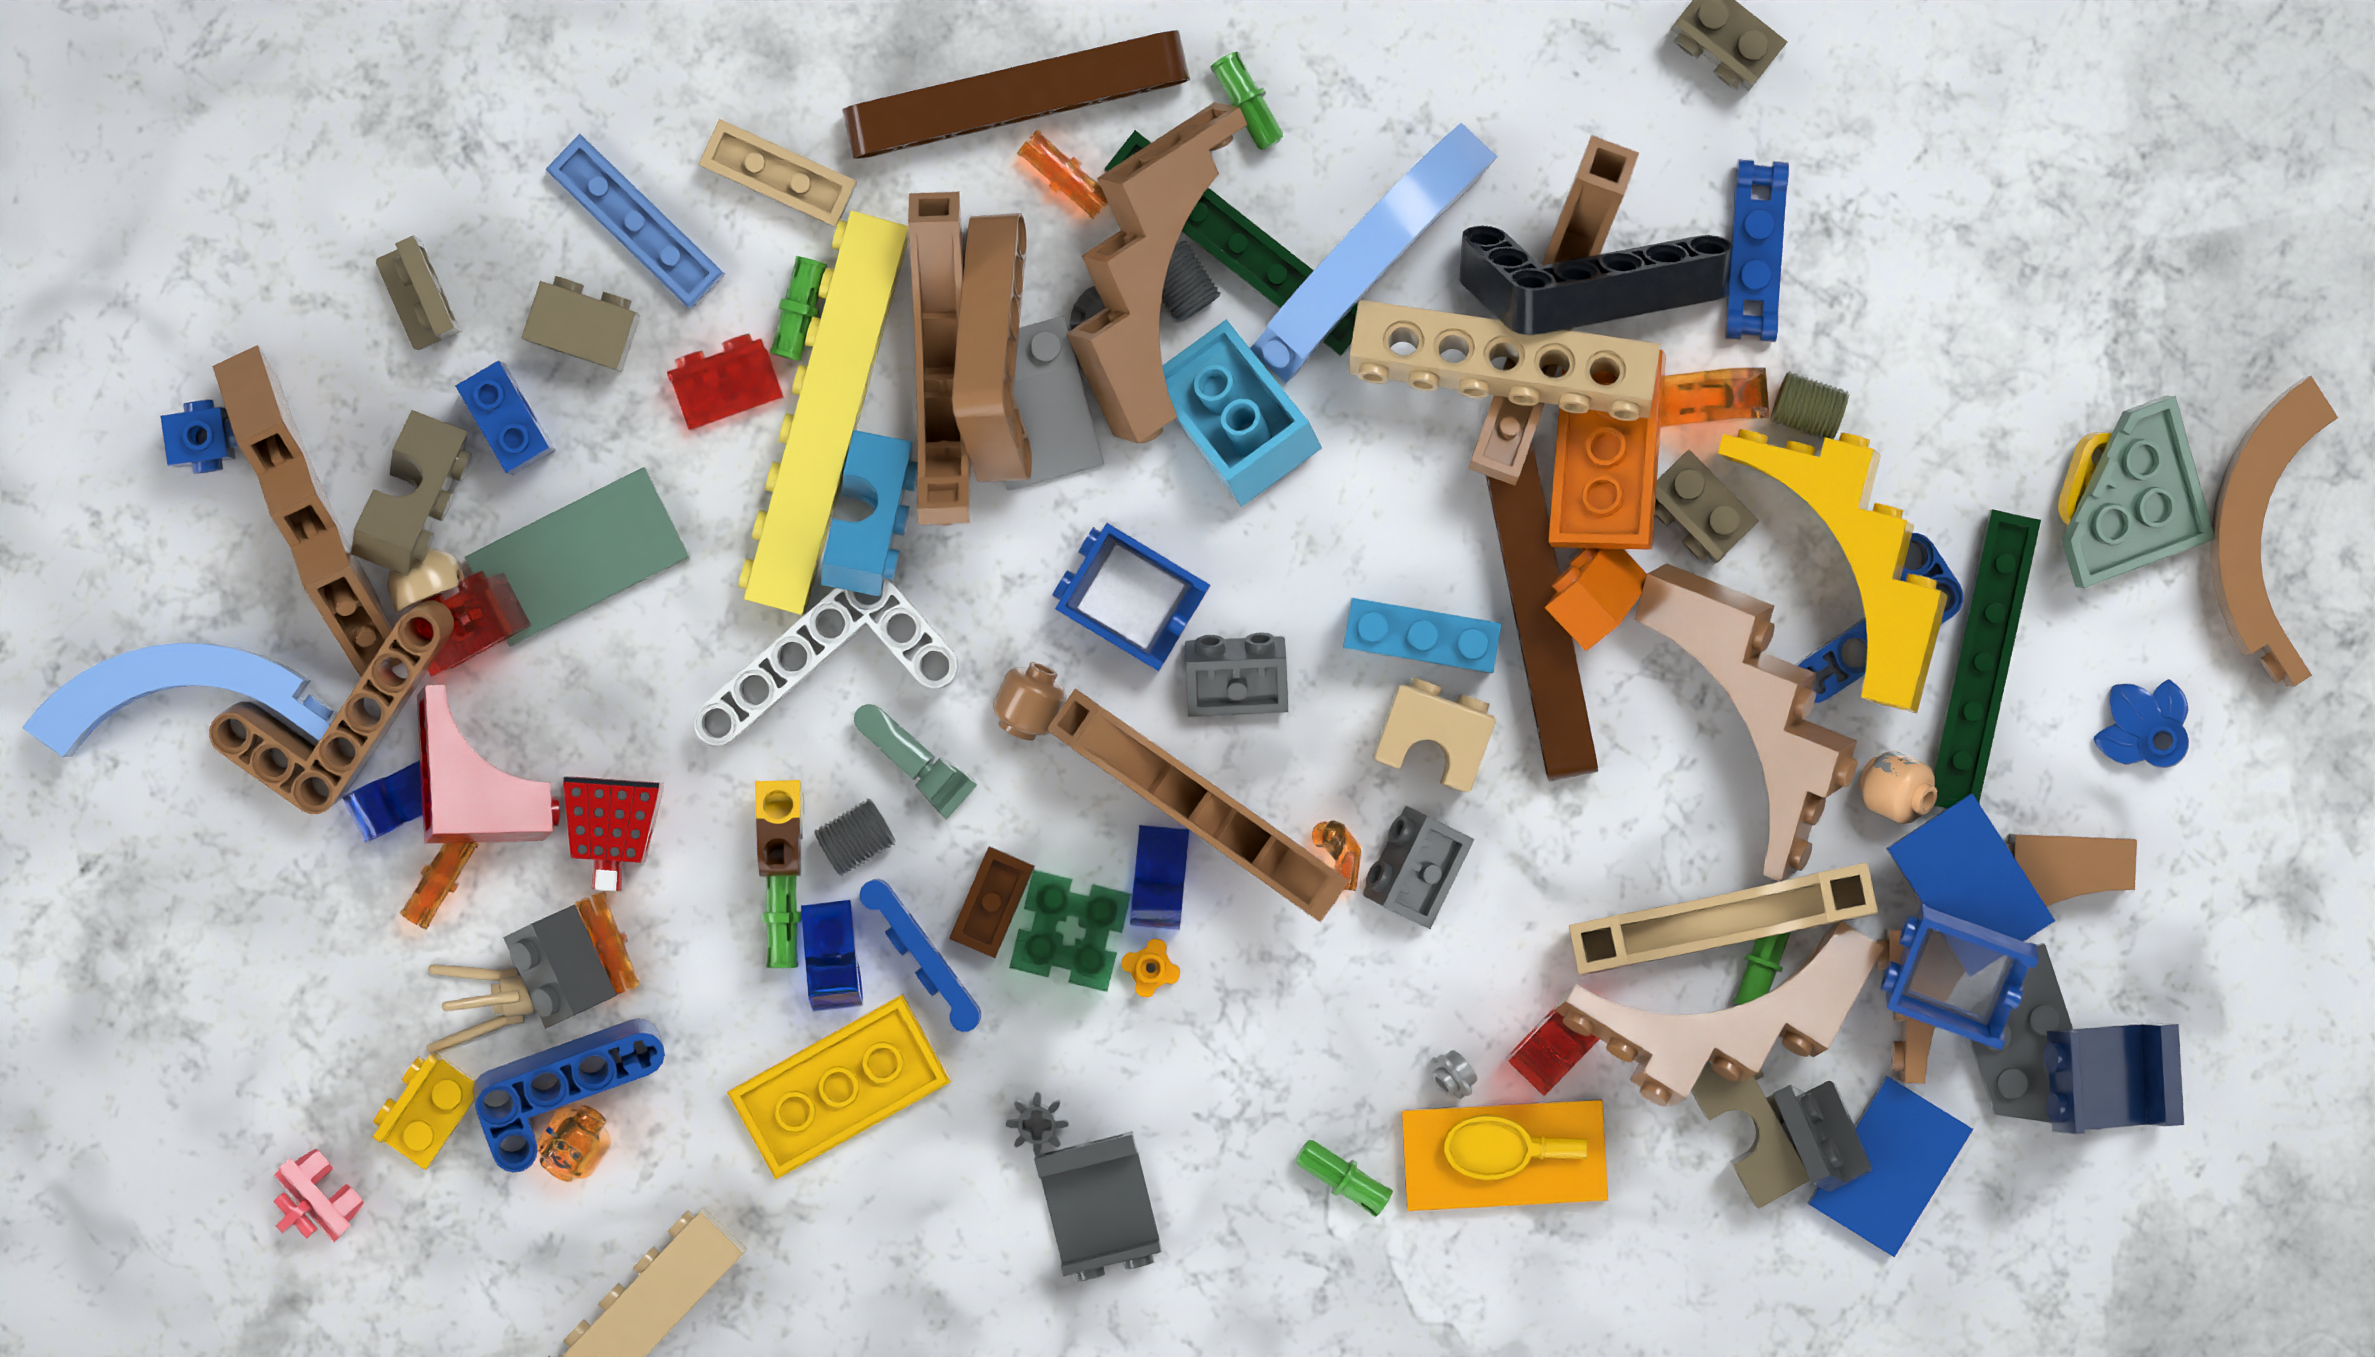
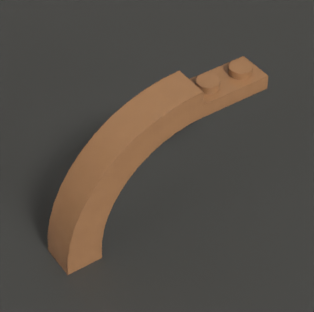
M1591 135L1541 265L1584 258L1601 253L1625 195L1639 152ZM1507 357L1502 370H1510L1516 366V363ZM1546 365L1541 371L1546 376L1554 378L1558 365ZM1494 395L1468 469L1515 486L1545 403L1538 402L1534 406H1523L1511 402L1508 397Z

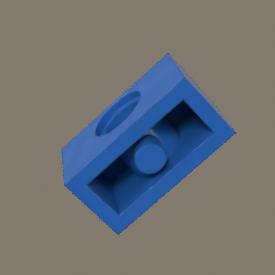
M498 360L455 385L505 473L515 475L556 451L505 363Z

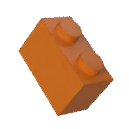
M1582 548L1569 561L1571 567L1564 571L1552 584V587L1557 592L1545 606V609L1585 651L1589 650L1618 627L1642 595L1647 573L1624 549Z

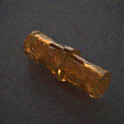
M1037 129L1029 137V143L1026 141L1017 154L1051 181L1049 187L1057 193L1061 190L1093 220L1101 212L1100 209L1108 204L1101 186L1080 168L1082 163L1075 156L1069 159Z
M443 843L431 864H425L421 869L420 874L423 877L404 908L401 909L400 914L416 925L419 923L421 928L427 930L448 893H454L459 886L456 880L475 849L478 848L479 843Z
M601 891L591 895L598 913L597 916L589 898L585 897L575 902V905L580 911L588 934L616 994H620L626 991L619 976V971L622 974L627 989L631 990L641 985V981L637 977L624 944L628 942L626 933L624 931L619 932L606 898L607 894L605 891Z

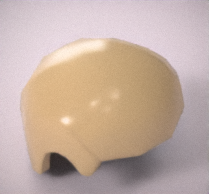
M432 548L429 550L424 561L415 559L408 576L390 570L387 585L396 612H400L412 604L458 586V580L463 583L465 578L460 563L454 555L437 548Z

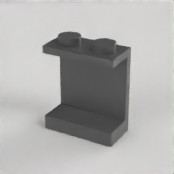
M1133 1131L1035 1156L1034 1161L1038 1177L1042 1181L1062 1261L1061 1269L1063 1276L1074 1274L1076 1282L1105 1275L1104 1266L1123 1262L1125 1270L1154 1263L1152 1254L1160 1253L1162 1247Z

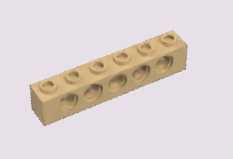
M1359 299L1350 350L1349 374L1358 375L1361 380L1375 384L1394 380L1408 382L1410 387L1422 391H1434L1441 387L1458 390L1461 395L1470 398H1485L1489 394L1508 397L1511 402L1523 406H1534L1538 402L1559 405V408L1571 413H1586L1590 409L1609 412L1610 416L1619 420L1634 421L1639 419V417H1650L1661 344L1570 330H1560L1539 335H1524L1513 332L1500 320ZM1407 342L1413 345L1416 350L1410 355L1402 356L1394 353L1390 348L1396 343ZM1455 349L1461 351L1466 358L1458 363H1450L1445 361L1440 355L1447 350ZM1498 357H1508L1516 363V366L1504 371L1495 368L1491 361ZM1556 364L1564 368L1567 373L1559 378H1551L1546 376L1541 369L1546 365ZM1597 372H1608L1617 381L1611 385H1600L1591 376Z

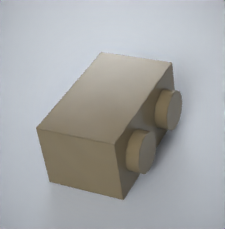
M555 276L553 285L540 281L521 338L528 342L622 372L641 316L637 312L629 310L632 301L607 292H603L601 300L582 295L584 285Z

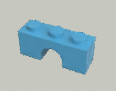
M853 430L843 472L842 496L867 503L874 513L867 519L858 522L832 519L822 562L821 585L881 597L884 580L894 581L900 551L892 549L895 534L904 536L910 506L902 505L905 490L914 492L918 477V462L911 461L912 441Z
M1351 598L1343 648L1493 673L1502 623Z

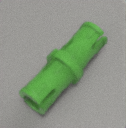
M796 256L785 299L781 298L778 309L782 311L769 353L801 361L812 317H817L819 311L818 308H815L827 264Z
M796 876L766 877V912H762V923H766L767 931L766 968L799 967L797 956V922H802V912H797Z

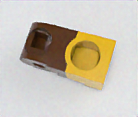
M755 781L759 876H801V839H803L804 794L801 781Z

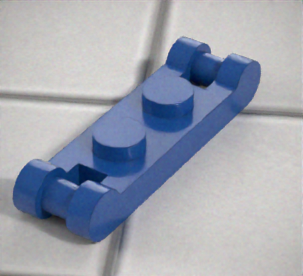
M1738 159L1731 237L1733 249L1729 292L1727 295L1725 339L1741 340L1742 335L1760 336V341L1776 342L1789 162L1773 161L1772 166L1754 165V160ZM1752 185L1770 186L1769 200L1751 199ZM1744 301L1762 302L1761 316L1743 315Z
M873 879L865 883L860 890L862 904L868 909L880 910L891 925L885 931L889 940L902 956L910 951L921 966L920 969L915 971L920 982L931 996L940 992L951 1006L950 1022L952 1026L961 1032L973 1030L980 1022L981 1009L892 887L881 879Z

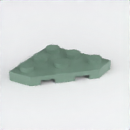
M2166 395L2122 412L2062 538L2075 587L2086 588L2214 540L2213 528L2176 396Z

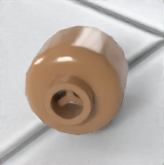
M1030 662L1028 668L1015 667L1009 670L993 702L995 715L1000 719L998 725L1007 733L1030 741L1035 740L1037 735L1050 733L1046 729L1064 705L1067 697L1065 689L1056 681L1057 672L1036 662Z

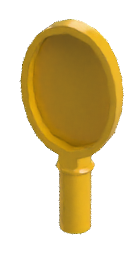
M1476 1115L1461 1120L1448 1131L1444 1140V1151L1448 1162L1460 1173L1477 1179L1496 1180L1518 1173L1529 1163L1531 1157L1540 1158L1541 1160L1544 1158L1587 1159V1139L1545 1138L1544 1136H1541V1138H1531L1525 1128L1514 1120L1499 1115Z

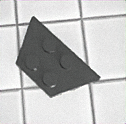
M2045 943L2037 944L2039 960L2036 968H2028L2022 983L2023 996L2017 1010H2011L2005 1024V1043L2002 1050L1969 1039L1993 1114L2052 1123L2048 1117L2046 1107L2047 1098L2050 1095L2049 1071L2044 1063L2047 1031L2073 1029L2046 945ZM1993 989L1969 1011L1983 1015Z

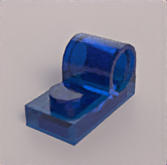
M420 760L342 797L364 843H369L423 816Z
M1139 825L1130 925L1180 930L1189 829Z
M851 900L802 905L801 917L808 998L812 1011L863 1006L862 980L856 952Z

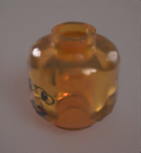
M582 1105L579 1109L564 1107L557 1110L537 1140V1150L541 1155L539 1159L541 1166L551 1175L565 1182L590 1177L611 1147V1136L604 1127L607 1122L605 1117L587 1105Z

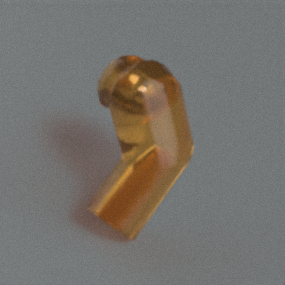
M1336 820L1318 822L1312 831L1313 843L1317 847L1326 849L1335 860L1334 870L1349 880L1344 890L1356 891L1362 852L1361 845L1343 823Z

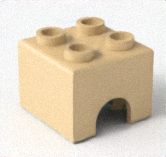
M1415 677L1411 678L1409 686L1399 685L1394 693L1376 744L1373 759L1401 769L1406 752L1414 743L1421 740H1431L1442 748L1446 757V767L1440 784L1463 792H1470L1496 721L1494 716L1487 714L1490 704L1463 694L1458 695L1456 702L1441 698L1439 694L1442 687Z

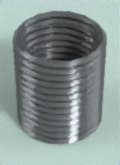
M1182 241L1175 245L1162 291V303L1168 308V312H1171L1172 318L1176 319L1175 323H1180L1196 314L1220 297L1221 293L1217 291L1218 287H1214L1215 283H1212V279L1206 274L1207 270H1203L1204 266H1200L1201 262H1198V258L1195 257V253H1192L1193 249H1190L1187 241Z
M868 798L866 802L863 801L859 806L856 805L855 809L847 810L846 814L842 813V816H838V819L834 818L833 821H829V824L825 823V826H821L819 830L815 829L814 831L822 850L840 876L848 873L852 868L856 869V866H860L861 863L864 864L865 861H869V858L877 856L878 853H882V850L886 851V848H891V845L896 844V840L873 801Z

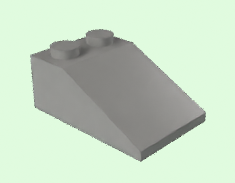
M1064 316L1019 328L1014 396L1031 445L1032 473L1030 480L1005 481L1007 490L1104 465L1074 350L1066 335L1069 331Z

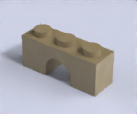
M411 410L393 447L389 475L408 482L416 490L405 496H391L373 489L354 528L351 555L408 576L415 559L425 560L434 538V533L429 530L435 519L444 520L453 498V493L448 490L453 480L461 482L468 470L472 453L465 451L468 431Z
M1707 1060L1691 1089V1093L1705 1118L1710 1121L1724 1112L1739 1110L1749 1114L1755 1125L1756 1134L1752 1146L1745 1153L1730 1161L1753 1204L1760 1209L1810 1181L1794 1141L1790 1142L1781 1126L1785 1121L1774 1095L1772 1094L1766 1098L1756 1081L1764 1076L1762 1070L1760 1069L1758 1074L1744 1082L1739 1079L1738 1081H1730L1714 1072L1711 1068L1712 1062Z

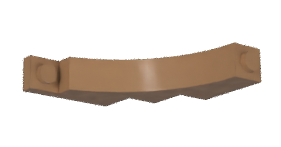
M1214 102L1097 178L1121 231L1082 255L1105 308L1066 333L1115 437L1135 443H1146L1161 435L1163 432L1162 427L1177 418L1168 393L1161 360L1160 309L1162 291L1168 265L1178 237L1202 194L1219 175L1209 151L1225 147L1233 140L1232 135L1248 125L1240 107Z
M256 345L212 366L236 442L258 476L270 516L291 547L305 591L359 676L362 677L393 628L386 619L379 597L358 558L351 555L352 547L308 456L279 379L260 347ZM395 657L390 659L391 668L403 663Z

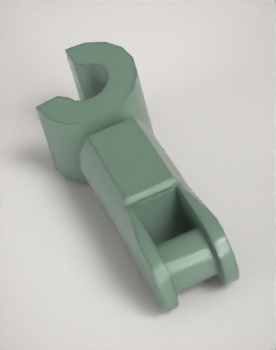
M866 704L857 709L854 715V723L857 729L873 744L881 748L880 751L911 779L921 778L915 786L947 820L977 786L976 781L963 770L943 758H939L933 763L932 761L935 759V756L909 732L900 727L881 708Z

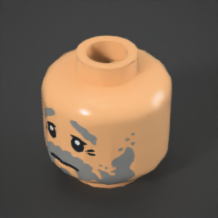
M1898 751L1885 752L1881 756L1872 758L1861 773L1859 788L1866 807L1897 823L1908 824L1914 822L1921 815L1929 813L1936 802L1937 789L1935 788V777L1932 769L1928 765Z

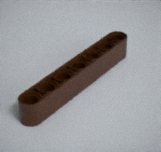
M1172 30L866 101L843 108L842 112L853 159H862L1159 90L1188 82L1191 79L1180 32Z
M1531 442L1515 486L1487 475L1486 480L1548 781L1551 782L1598 772V764L1572 636L1545 609V606L1557 592L1552 587V584L1560 575L1555 550L1549 544L1550 526L1534 447Z

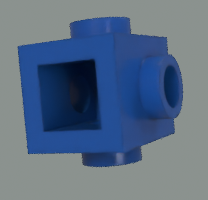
M213 400L187 402L183 404L184 412L160 416L167 466L178 468L192 465L193 474L223 470L222 461L236 459L234 447L239 446L236 442L227 411L222 407L214 408ZM206 429L207 439L203 444H200L199 435Z

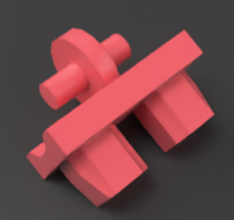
M317 1149L305 1154L295 1162L290 1158L275 1173L276 1179L299 1203L297 1206L285 1192L273 1201L285 1214V1217L276 1227L283 1234L294 1225L307 1239L317 1230L315 1225L305 1215L308 1213L326 1235L335 1242L350 1228L349 1222L362 1207L364 1201L347 1184L329 1199L323 1195L315 1185L329 1174L333 1168Z

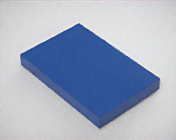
M1973 793L1968 794L1886 848L1920 902L1927 904L1929 908L2023 942L2056 921ZM1941 932L1969 976H1972L2003 956L2001 953Z
M1886 1075L1855 1125V1129L1872 1165V1171L1831 1192L1817 1186L1807 1204L1895 1258L1972 1133L1973 1128Z

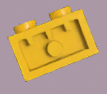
M436 1052L430 1054L426 1060L419 1056L414 1060L401 1080L408 1085L397 1102L389 1098L372 1121L379 1126L372 1138L379 1143H387L424 1170H427L474 1103L473 1087L476 1080Z

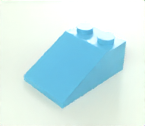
M1227 319L1162 365L1168 393L1177 415L1175 420L1241 507L1322 449L1309 421Z

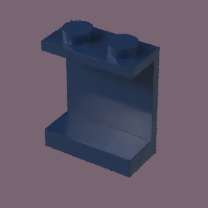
M2143 1023L2047 1031L2044 1063L2049 1071L2050 1095L2047 1098L2046 1107L2048 1117L2052 1122V1132L2082 1134L2085 1133V1130L2137 1125L2166 1127L2184 1125L2179 1024Z

